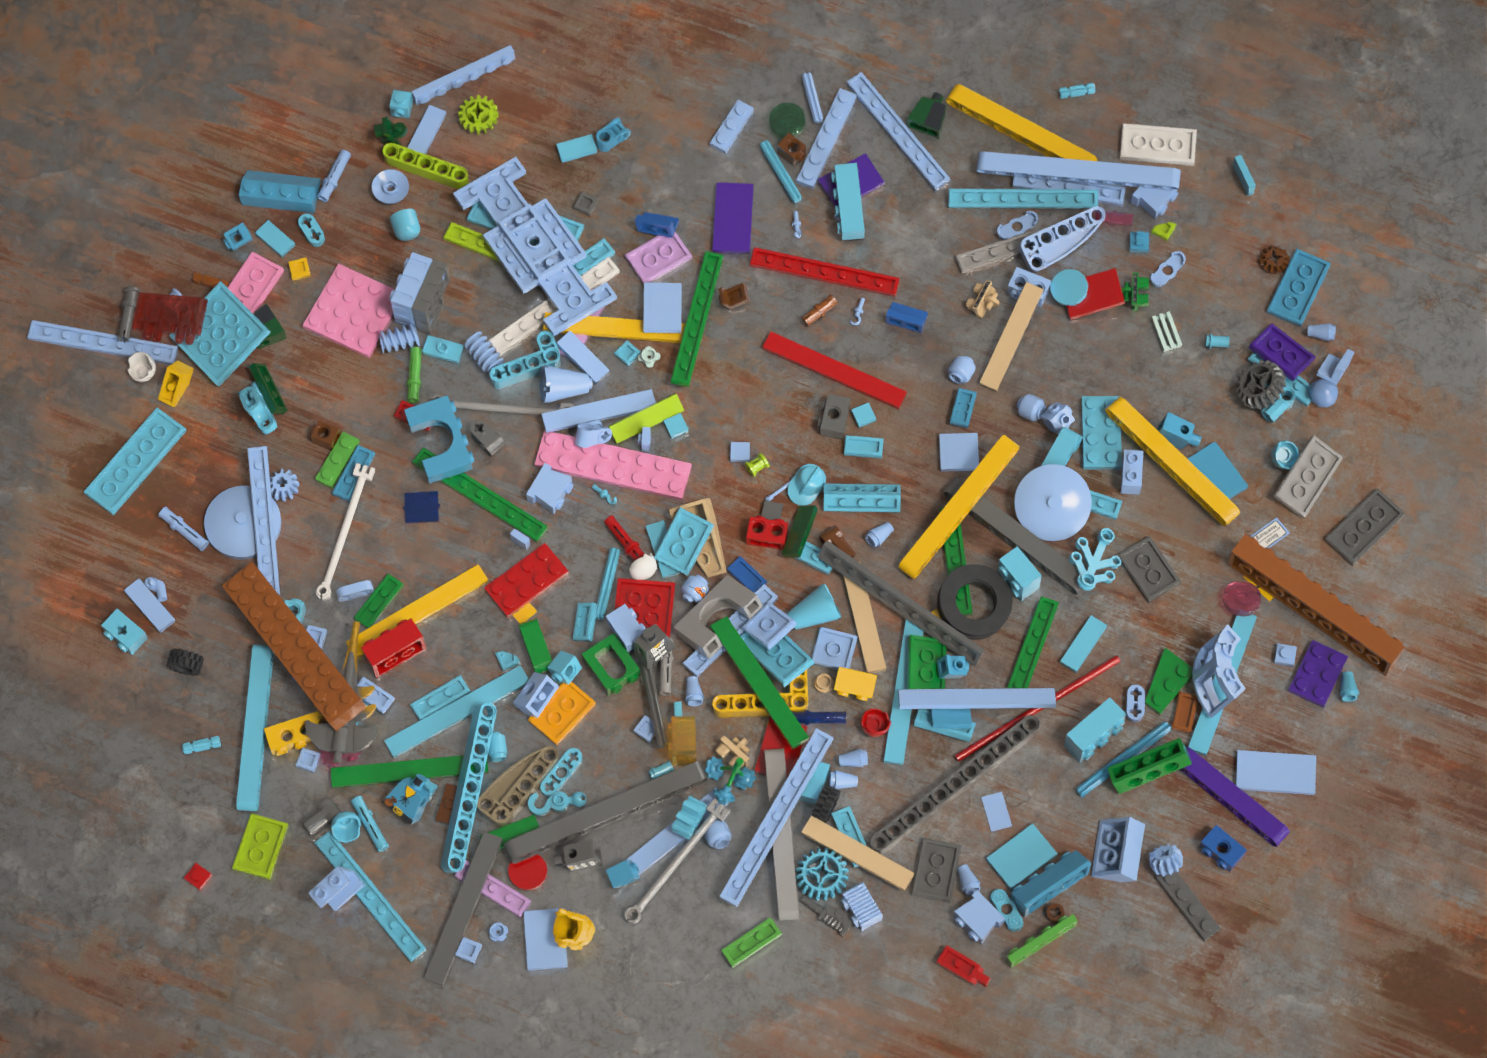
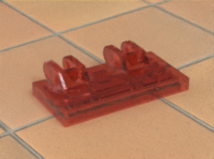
M140 292L132 328L143 331V340L146 341L151 339L152 333L154 342H159L163 333H172L176 335V344L183 343L185 338L186 344L192 345L195 336H201L208 299Z

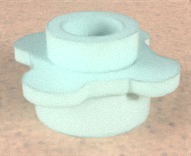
M650 346L645 347L642 353L638 355V360L644 362L648 368L653 367L655 361L660 359V354L656 353Z

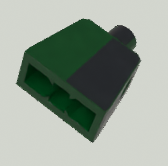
M934 92L931 99L921 97L907 118V127L939 139L946 114V105L941 103L943 95Z
M267 303L253 313L271 331L257 346L258 349L287 339L284 329Z

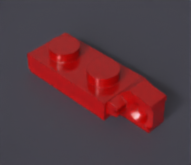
M948 945L945 946L936 961V964L973 985L979 983L987 987L990 982V977L983 974L984 969L980 967L981 965Z

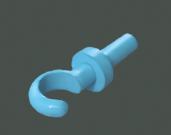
M595 484L592 486L595 491L600 493L601 498H606L607 502L611 505L616 504L617 498L614 497L613 502L610 499L608 490H602Z

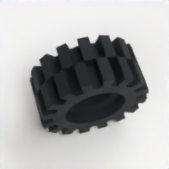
M171 649L166 665L174 672L198 676L201 674L204 658L193 651Z
M826 784L817 798L811 816L827 823L839 800L841 791Z

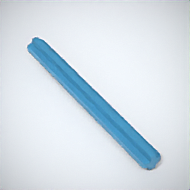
M1166 721L1160 724L1076 788L1078 795L1084 797L1110 777L1108 767L1141 754L1169 733L1171 726Z

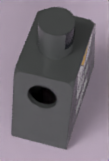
M656 624L644 629L643 634L634 641L635 657L647 670L676 647Z
M593 839L565 845L563 847L564 854L554 856L556 867L566 865L571 871L603 867L601 848Z

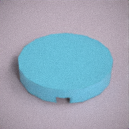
M1066 269L1059 272L1053 278L1051 293L1059 304L1075 306L1086 298L1088 282L1080 271Z

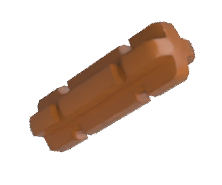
M197 272L194 273L192 279L193 283L199 285L202 283L203 286L214 288L220 282L219 278L208 275L202 276L201 273ZM221 279V282H223L228 287L229 282L227 280Z

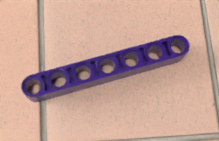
M1185 746L1192 764L1179 770L1268 843L1278 847L1290 833L1289 829L1195 751Z

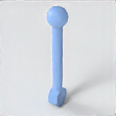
M790 481L765 497L766 501L772 500L773 497L786 489Z

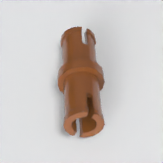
M830 294L821 303L815 304L814 308L802 316L801 319L809 327L818 318H823L826 315L825 313L838 303Z

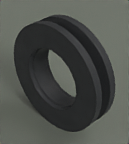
M970 564L957 568L945 579L938 592L937 609L941 620L967 638L979 640L992 636L1005 624L1012 610V594L1008 583L997 571L984 565ZM968 584L984 587L993 598L994 607L992 613L982 620H973L964 616L956 605V595L961 587Z

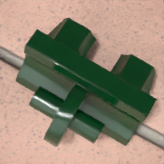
M383 117L381 124L374 125V132L377 137H381L385 145L395 143L401 146L398 138L406 135L407 126L402 122L394 124L388 117Z

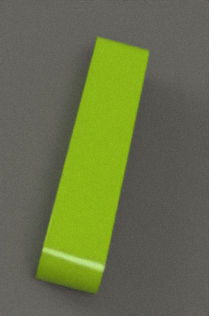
M388 143L383 147L384 160L389 166L456 189H461L469 184L467 170L461 166L395 143ZM390 153H395L394 156H388ZM407 159H413L411 162H405ZM424 165H430L428 168L422 167ZM443 170H444V171H447L445 174H440V173H439L440 171H443ZM460 176L464 177L462 180H457V179H456L457 177H460Z

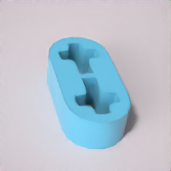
M310 214L301 215L298 219V224L309 244L313 247L323 245L325 236L315 218ZM304 221L310 222L311 228H308ZM313 232L317 237L319 236V240L313 239Z

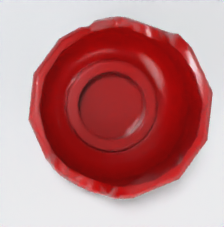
M871 708L863 713L860 724L862 730L870 737H880L888 731L891 721L888 718V713L880 709Z

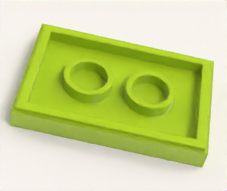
M251 813L232 869L270 880L289 824Z

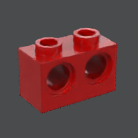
M763 516L750 517L746 545L783 550L786 544L788 522L782 519L769 520ZM755 528L763 529L760 533H756L753 530ZM774 531H780L782 534L779 536H775L772 533Z

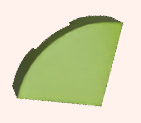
M1167 222L1156 225L1151 230V233L1168 241L1176 228V224Z

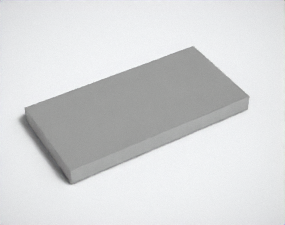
M1312 435L1273 497L1302 519L1305 518L1343 457L1315 435Z

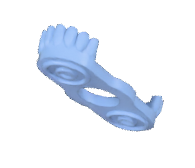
M1026 211L1024 216L1014 218L1003 226L1000 224L997 229L998 237L1006 240L1024 234L1025 231L1037 224V213ZM1020 223L1023 228L1021 231H1014L1012 225Z
M1180 251L1172 252L1171 257L1166 262L1160 264L1159 269L1154 274L1151 273L1150 281L1153 286L1162 287L1176 276L1177 271L1185 264L1186 256H1184V253L1182 254ZM1165 266H1169L1173 269V273L1165 275L1162 269Z

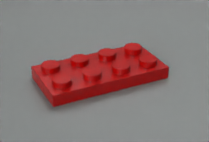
M544 543L485 586L484 590L503 614L509 618L569 574V571L548 545Z

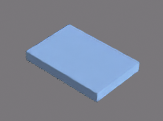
M644 282L643 333H681V283Z
M560 908L524 911L528 971L568 967L567 950L557 946L553 935V926L557 917L555 912Z

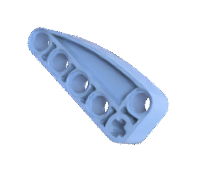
M1098 206L1090 208L1024 238L1019 243V251L1028 270L1034 273L1039 272L1078 248L1096 231L1105 219L1106 214L1103 208ZM1093 211L1099 213V220L1092 218L1091 214ZM1075 219L1082 220V228L1075 226ZM1058 227H1064L1066 229V235H1060L1058 233ZM1042 234L1049 236V243L1042 242ZM1026 242L1027 244H1032L1030 249H1025L1024 245H1026ZM1035 258L1040 261L1039 268H1035L1032 265V259Z

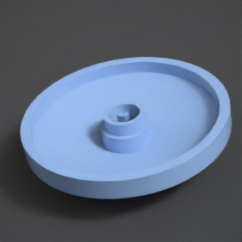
M1057 464L1043 465L1030 471L1019 483L1014 498L1015 513L1020 524L1039 539L1046 541L1064 540L1076 534L1085 525L1091 511V494L1084 479L1074 470Z
M236 486L221 492L210 503L205 514L204 528L210 544L217 552L231 559L247 560L257 557L251 486ZM272 498L275 540H277L281 531L282 521L279 508Z

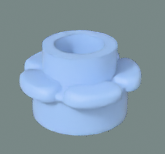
M500 922L494 923L488 930L491 940H505L508 928Z

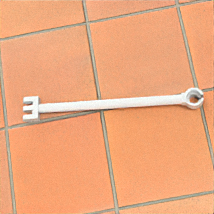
M356 463L353 476L357 477L358 480L324 581L316 588V595L320 600L321 596L323 601H326L332 595L330 584L365 480L372 481L375 473L374 467H371L368 474V466L364 465L361 472V464ZM326 589L327 591L321 595L320 590Z

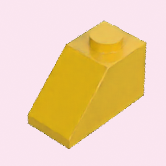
M178 360L168 366L158 400L175 407L190 383L194 368Z

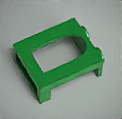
M614 633L582 653V660L586 666L589 665L606 689L608 696L619 693L623 686L628 683L632 684L639 679V667ZM612 649L626 667L625 675L619 679L611 678L597 660Z

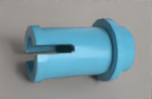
M1210 333V335H1206L1205 346L1209 347V349L1212 347L1229 348V336H1213Z
M667 761L655 768L651 767L648 774L651 780L674 771L671 762Z

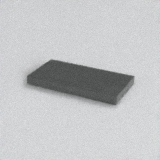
M1377 488L1324 541L1353 566L1406 513Z

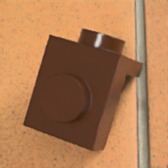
M744 283L729 289L718 288L720 303L730 310L750 302L747 287Z

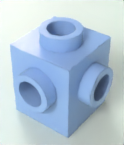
M1058 402L1050 405L1048 410L1040 416L1047 429L1056 434H1059L1064 426L1069 428L1070 424L1075 421L1071 408L1066 404L1063 405Z

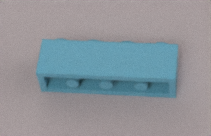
M857 163L835 165V172H831L832 183H836V189H833L834 200H838V206H835L836 217H840V223H837L838 234H842V240L865 238Z

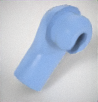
M147 577L145 579V586L157 593L158 601H166L167 593L164 582L156 578Z

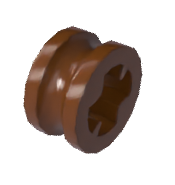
M1051 904L1047 908L1046 917L1051 923H1058L1057 921L1064 916V909L1060 904ZM1055 909L1059 910L1058 914L1061 915H1057L1054 918L1052 917V913H1050V911H1055Z

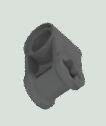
M476 420L471 424L470 429L473 440L489 456H493L505 445L502 437L484 421Z

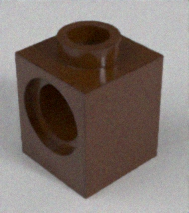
M788 133L777 145V154L795 166L806 157V145ZM790 149H796L797 151H796V152H790L789 150H790Z
M318 420L316 426L313 425L311 428L310 436L313 444L332 451L341 436L339 428ZM322 433H328L327 437H320Z

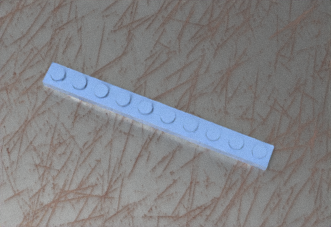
M816 728L720 894V899L738 907L834 737Z

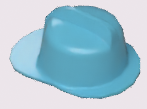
M814 464L803 465L789 483L788 495L790 500L799 506L811 504L823 489L824 483H826L824 471Z

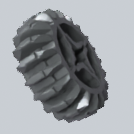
M1260 360L1259 363L1253 362V366L1247 365L1246 371L1241 370L1242 376H1237L1238 382L1235 383L1237 387L1236 393L1240 401L1247 407L1250 406L1252 409L1257 407L1261 410L1263 406L1268 408L1270 403L1275 405L1274 400L1280 399L1279 395L1284 393L1283 388L1286 387V377L1283 370L1276 363H1272L1269 360L1266 362Z

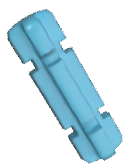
M1087 83L1085 86L1080 84L1069 86V88H1059V95L1062 99L1068 98V96L1075 97L1085 95V93H1095L1094 83Z
M214 736L210 740L205 738L193 741L191 744L190 742L183 743L182 749L184 754L187 755L191 754L192 751L196 753L209 750L210 747H213V749L221 746L219 736Z

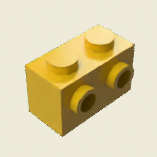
M839 666L834 690H837L838 695L848 697L850 693L856 695V699L867 701L868 698L873 696L877 675Z

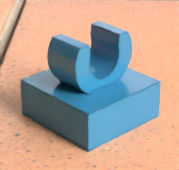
M1130 232V252H1149V232Z

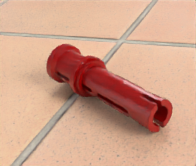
M613 515L609 516L604 521V524L625 548L624 553L627 556L629 555L633 561L643 557L645 553L639 547L640 544L631 539ZM616 528L620 531L624 538L620 536V534L616 531Z

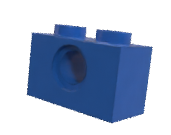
M1217 824L1201 841L1199 846L1205 856L1212 857L1217 861L1216 864L1222 870H1228L1229 872L1239 863L1247 851ZM1217 847H1225L1227 852L1220 853L1218 852Z

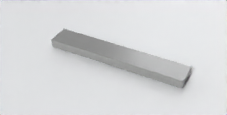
M1050 226L956 255L955 258L961 274L1021 256L1019 243L1024 238ZM1062 226L1058 227V233L1062 236L1066 235ZM1042 234V242L1049 243V236ZM1026 242V245H1024L1025 249H1030L1032 244H1027Z

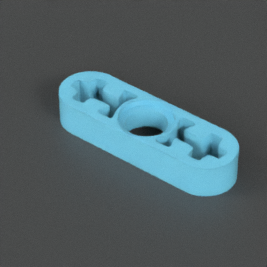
M576 748L567 750L541 782V793L545 797L549 798L553 793L560 791L581 765L583 758L580 750ZM575 754H577L578 760H573L570 763V769L568 765H566L570 762V755L574 756ZM560 768L567 770V775L563 778L556 775V771ZM553 777L557 781L553 784L554 790H549L547 792L545 786H550L553 783V779L551 778Z

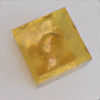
M695 716L671 717L672 723H668V739L672 741L668 742L669 760H673V766H686L696 762Z

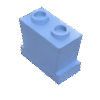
M1139 187L1132 195L1131 203L1136 207L1140 205L1156 219L1159 214H1164L1168 207L1166 205L1170 201L1173 202L1179 193L1177 190Z
M544 463L526 494L527 501L532 504L537 502L552 514H555L556 510H560L563 506L565 495L569 494L573 488L572 476L553 471L550 465Z
M978 890L972 894L971 901L954 911V921L961 928L965 927L969 931V937L974 942L978 941L980 944L984 942L995 926L999 929L1005 922V918Z

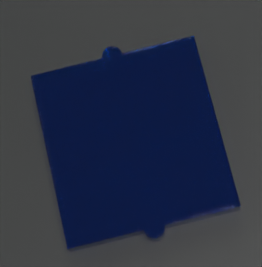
M438 491L405 493V506L403 507L405 523L439 522V509L441 506L438 502Z

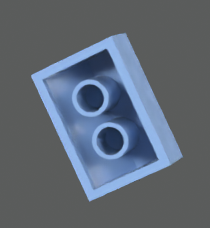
M1131 817L1100 820L1091 876L1117 882L1137 881L1145 824Z

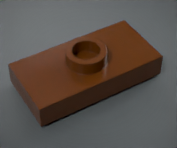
M446 784L435 818L436 822L449 825L457 786Z

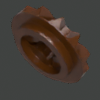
M1271 245L1263 249L1259 257V263L1266 272L1278 274L1288 267L1289 256L1286 253V249L1283 250L1280 246L1275 247ZM1272 254H1274L1276 258H1279L1277 260V264H1275L1273 260H1270L1272 258Z

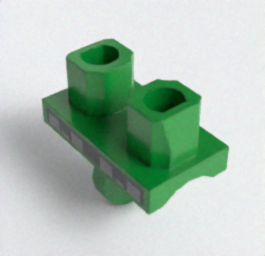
M1133 273L1132 288L1129 282H1125L1124 287L1121 289L1126 302L1132 296V311H1138V307L1149 305V295L1139 294V290H1149V278L1139 277L1138 273Z

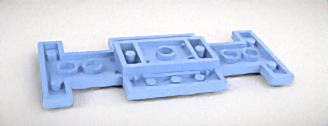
M514 157L453 193V196L463 210L478 201L482 204L497 225V227L483 234L484 240L523 294L540 285L558 310L543 319L544 324L552 335L556 336L617 300V295L607 282L590 291L572 266L587 257L585 251L546 198L533 206L525 201L512 182L525 175L526 170L517 157ZM533 239H537L540 242L536 246L529 244Z

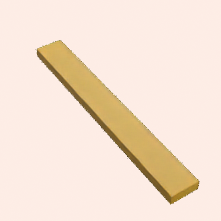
M545 312L544 318L550 316L553 313ZM588 316L562 331L561 334H567L571 331L577 335L681 343L686 324L681 323V333H643L644 320ZM544 324L543 331H549L547 326Z
M479 564L359 633L357 658L363 655L361 647L366 641L378 638L383 631L395 628L400 621L412 618L414 623L417 624L489 582ZM350 639L345 642L347 646H349Z

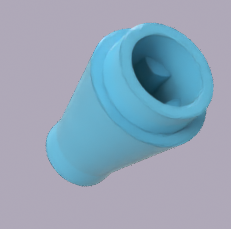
M1343 672L1340 696L1345 702L1355 701L1358 698L1359 691L1353 672Z

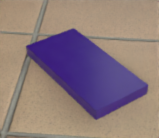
M716 182L713 253L750 254L754 184Z

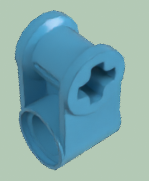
M615 118L597 132V148L602 152L611 150L620 142L625 141L630 136L631 130L625 128L620 118Z

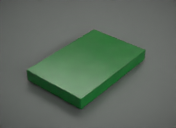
M917 635L908 636L906 689H945V679H939L937 660L946 655L945 645L935 638Z

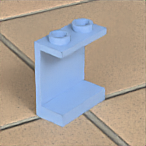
M337 866L309 894L320 908L328 903L334 911H337L363 888L365 883L354 870Z

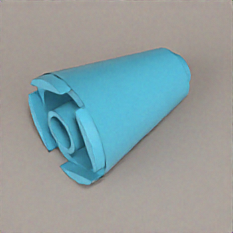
M825 584L820 585L787 612L788 616L795 620L797 624L794 627L795 630L838 620L842 617Z

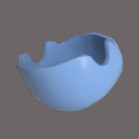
M1317 379L1311 383L1309 395L1314 404L1318 407L1326 408L1336 402L1338 388L1335 384L1325 379Z

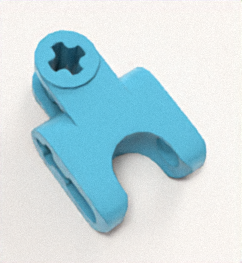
M256 382L252 383V387H246L238 391L244 409L253 417L263 434L266 435L277 428V422L274 415L271 414ZM265 421H270L269 425L264 427Z

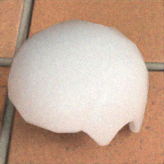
M136 352L129 357L128 362L130 366L127 371L131 378L140 383L149 381L156 372V363L153 358L144 352Z
M650 553V556L644 554L643 557L631 564L629 569L631 577L637 580H645L655 573L657 564L652 553Z

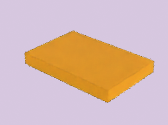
M572 681L569 685L562 683L539 717L530 716L528 722L557 746L596 705V702Z

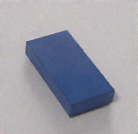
M741 556L727 568V572L754 593L764 584L767 585V581Z

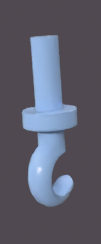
M794 211L792 227L796 231L794 236L800 238L801 230L799 227L801 222L798 220V212Z
M861 297L858 307L854 308V316L857 317L859 321L857 323H853L850 320V323L852 325L856 326L861 322V317L859 315L863 314L862 307L865 302V298Z

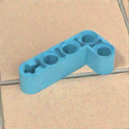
M542 331L537 335L538 352L492 368L490 379L493 387L502 389L539 376L542 365L559 368L561 365L560 352L552 333ZM548 340L550 343L544 345L542 341ZM551 356L556 357L553 361L548 360ZM532 363H538V364H539V365L536 366V367H531V366H530ZM515 369L521 370L519 373L512 372Z
M1064 426L1041 466L1048 464L1066 466L1072 453H1075L1079 448L1083 437Z

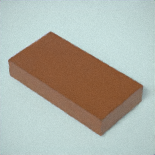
M1179 692L1171 730L1191 733L1198 702L1197 695Z

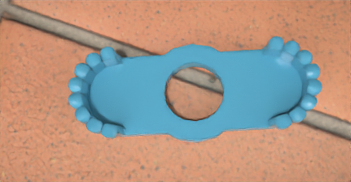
M994 890L990 894V902L994 903L997 911L1005 918L1008 930L1018 932L1023 928L1024 922L1017 911L1016 904L1010 900L1004 890ZM1004 904H1009L1012 906L1013 911L1011 914L1006 915L1002 913L1001 907Z

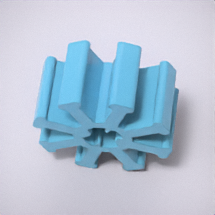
M690 795L688 800L684 801L682 810L678 811L677 819L672 824V831L689 840L697 831L698 825L702 823L703 815L707 811V804Z

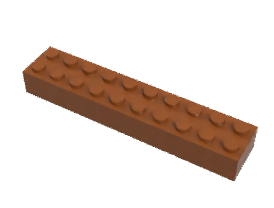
M1245 534L1231 551L1228 561L1230 567L1384 676L1388 675L1400 659L1405 646L1402 645L1399 639L1392 638L1386 634L1382 627L1373 625L1369 618L1359 615L1352 606L1339 601L1335 594L1328 593L1322 589L1318 582H1312L1306 577L1305 573L1292 568L1287 560L1275 556L1271 549L1261 546L1254 537H1248Z
M253 562L249 563L222 585L336 731L367 708L358 694Z

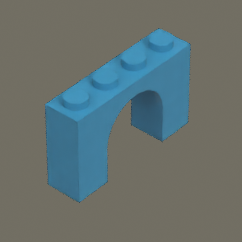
M448 395L404 410L411 433L431 426H441L453 435L452 445L445 453L422 460L429 484L472 470V463L475 462L472 452L467 451L466 446L469 444L466 435H462L460 429L463 428L460 418H455L454 412L456 407L454 401H449Z

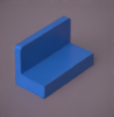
M644 212L643 216H636L635 223L638 232L673 238L679 219Z
M893 302L887 311L886 323L922 333L928 312Z

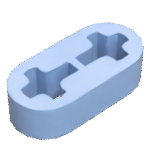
M369 580L346 585L336 590L338 600L341 602L367 596L374 592L372 582Z
M1132 685L1127 692L1126 716L1129 721L1137 723L1144 716L1145 691L1140 685ZM1135 690L1138 694H1141L1138 695L1137 701H1134V695H1131ZM1134 706H1137V712L1140 713L1137 717L1130 713L1133 712Z

